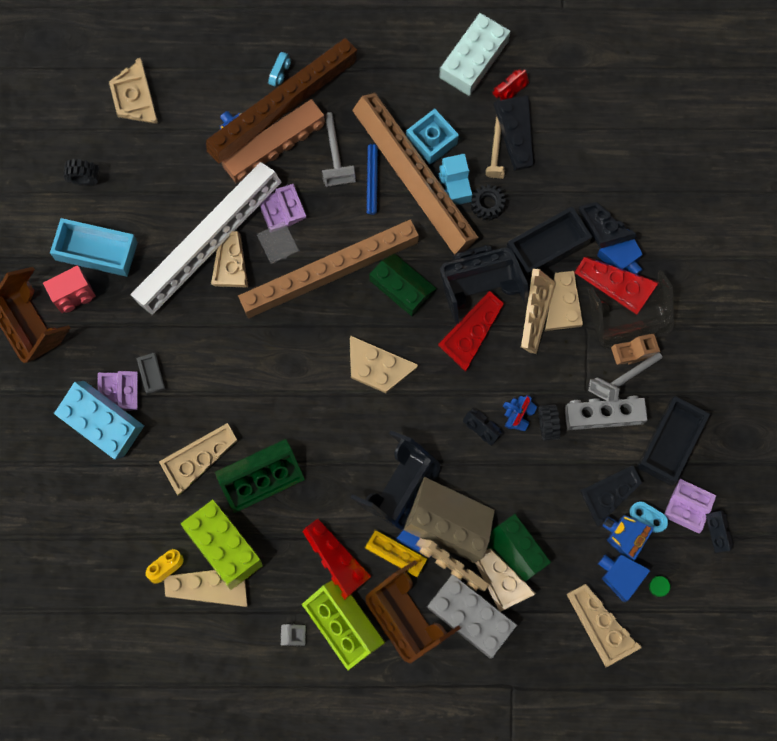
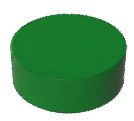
M662 576L653 578L649 583L650 592L656 597L665 596L670 590L669 581Z

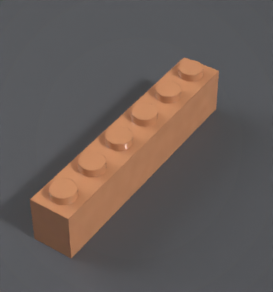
M312 99L223 160L222 165L235 183L242 181L260 162L265 164L268 161L275 160L280 153L290 150L296 142L305 140L311 132L321 129L325 124L324 114Z

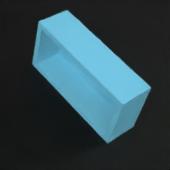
M61 218L50 254L56 261L128 277L138 242L133 234Z
M85 381L73 383L54 413L113 459L122 458L126 455L144 427L142 423Z

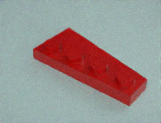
M587 256L583 258L574 272L635 314L640 312L659 284V282Z
M489 291L438 344L464 371L467 370L503 303Z
M319 519L303 530L315 553H319L321 556L322 565L324 568H328L333 577L331 579L333 583L341 589V596L344 600L370 579L371 576Z

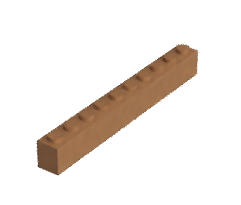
M376 93L362 96L352 111L454 255L457 252L466 251L478 238L476 233Z
M410 219L238 295L239 300L249 319L418 243L419 235Z

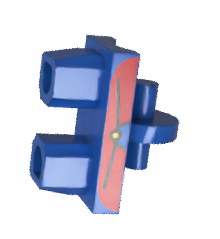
M519 396L518 400L513 398L511 403L504 402L503 407L507 410L505 416L508 417L505 424L506 428L519 431L527 429L529 422L522 417L524 413L529 416L533 415L537 409V406L531 402L532 398L530 396Z

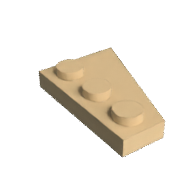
M232 231L229 234L230 236L217 248L211 284L219 287H248L241 235L238 231Z
M574 271L555 273L553 281L556 284L547 314L545 331L582 327L583 322Z
M492 548L486 550L484 557L476 562L484 581L489 584L487 588L499 612L536 594Z

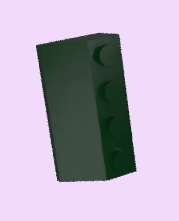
M286 439L215 472L219 485L233 513L305 480Z

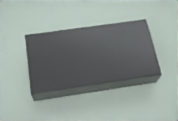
M152 353L136 358L146 394L149 395L166 390L156 354Z

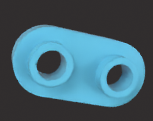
M280 52L271 71L269 85L277 87L278 84H282L284 79L283 73L291 64L289 54Z
M636 502L630 508L631 518L654 528L652 532L659 533L666 529L668 525L667 517L644 502ZM637 509L642 511V516L637 515ZM658 520L659 526H655L653 521Z

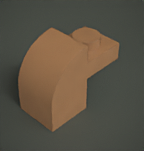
M654 334L638 336L631 342L615 344L611 347L617 365L637 363L660 352Z

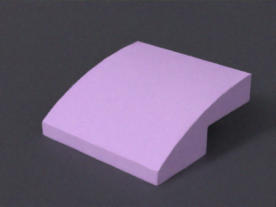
M293 184L276 189L275 193H271L259 205L270 233L286 228L306 218Z
M137 372L98 373L97 391L124 411L137 410Z
M679 479L664 515L667 519L700 534L706 521V514L710 513L716 495Z

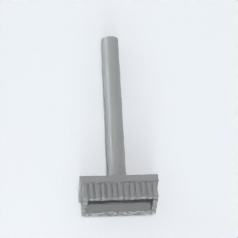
M331 112L325 114L334 169L322 170L325 186L346 184L348 182L353 183L355 182L354 166L341 167L333 115Z
M660 353L655 354L611 383L598 377L592 379L589 382L590 387L588 391L608 402H618V387L662 359V355Z

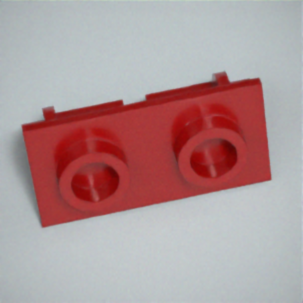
M515 70L506 79L508 84L502 82L495 87L493 95L496 98L500 97V100L512 98L529 83L526 70Z

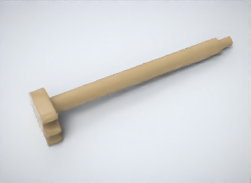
M496 116L491 166L486 168V176L504 179V167H497L501 128Z

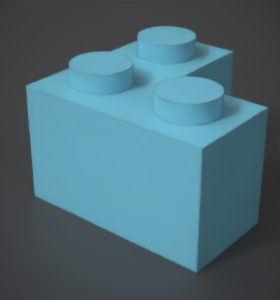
M465 154L443 158L442 165L439 166V180L441 184H444L446 193L455 205L471 202L472 192L468 181L469 169Z

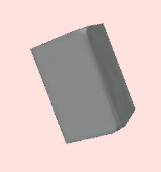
M286 624L281 626V645L305 646L306 625Z

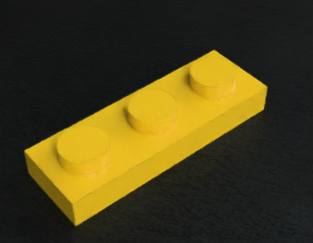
M376 530L365 547L367 550L400 568L416 561L417 565L408 571L418 577L427 561V558Z

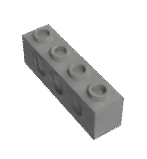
M629 396L623 400H619L618 397V402L590 399L588 400L589 402L581 403V400H573L565 407L567 430L644 425L647 422L645 399L638 398V396ZM620 407H626L629 414H622ZM601 409L609 410L610 416H604L601 413ZM582 410H588L591 414V417H584L582 415Z

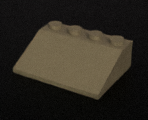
M424 477L404 531L419 538L431 540L437 546L476 563L484 557L487 549L494 510Z

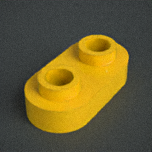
M175 549L167 551L148 566L146 577L152 583L162 582L181 567L183 556Z

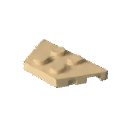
M139 58L132 67L124 69L119 76L109 81L118 117L158 123L142 61Z
M350 337L351 378L365 385L387 393L418 367L413 362L355 337Z

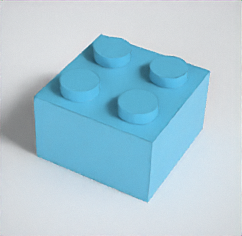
M433 109L406 131L408 140L429 165L458 144L459 134L436 109Z

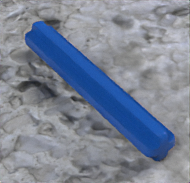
M376 144L368 145L367 214L377 213L378 146Z

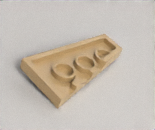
M539 269L532 270L521 345L523 349L533 354H536L556 284Z
M227 423L159 461L176 494L179 496L238 440Z
M420 538L416 543L421 548L420 553L428 558L430 556L434 557L437 565L443 569L448 567L452 570L451 575L453 574L459 580L462 578L468 582L466 585L474 591H477V589L485 591L489 584L471 570L463 569L465 566L454 558L449 559L450 554L436 547L437 544L433 541Z
M215 570L171 575L164 579L166 597L248 607L245 580L230 591Z
M586 584L567 594L605 667L641 648L629 636L630 634L626 629L619 625L615 620L616 618L603 607V603Z

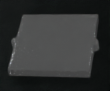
M285 221L273 227L269 226V229L257 234L271 264L281 259H286L287 256L299 251Z

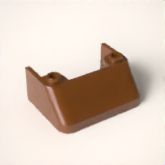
M33 267L8 272L0 283V327L23 363L31 362L60 345L71 329L69 325L61 328L51 327L47 329L30 302L34 289L28 280L35 270Z
M416 561L393 573L366 595L368 607L402 659L408 663H412L461 629L458 625L446 633L445 629L438 623H433L429 626L407 594L412 588V581L407 572L417 565Z

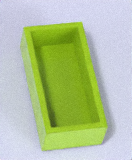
M214 500L181 523L184 531L230 591L263 566L259 557Z

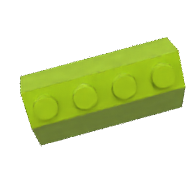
M330 581L309 597L302 606L346 669L350 670L385 642L354 598L350 595L344 600L339 586H335L333 581Z

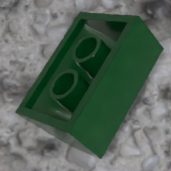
M395 253L382 260L369 274L370 282L411 316L437 290V288Z
M516 514L491 531L487 548H492L524 582L551 563Z

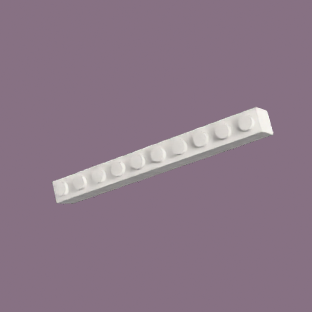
M260 162L130 294L137 303L153 315L230 236L229 234L235 231L277 188L281 181L275 171Z

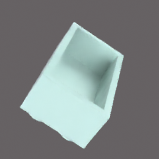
M479 13L440 67V78L470 96L508 43L510 31Z

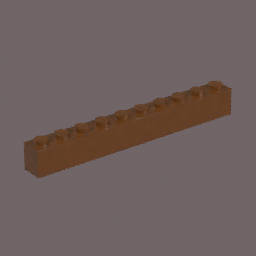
M346 38L341 40L206 140L207 152L218 164L354 64L356 62L357 49Z

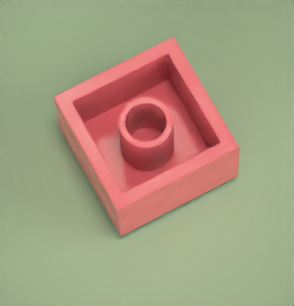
M78 265L43 282L52 302L61 313L71 312L76 306L86 304L96 296Z

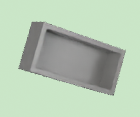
M453 574L427 606L431 612L454 629L459 625L461 629L457 632L489 658L495 655L517 626Z

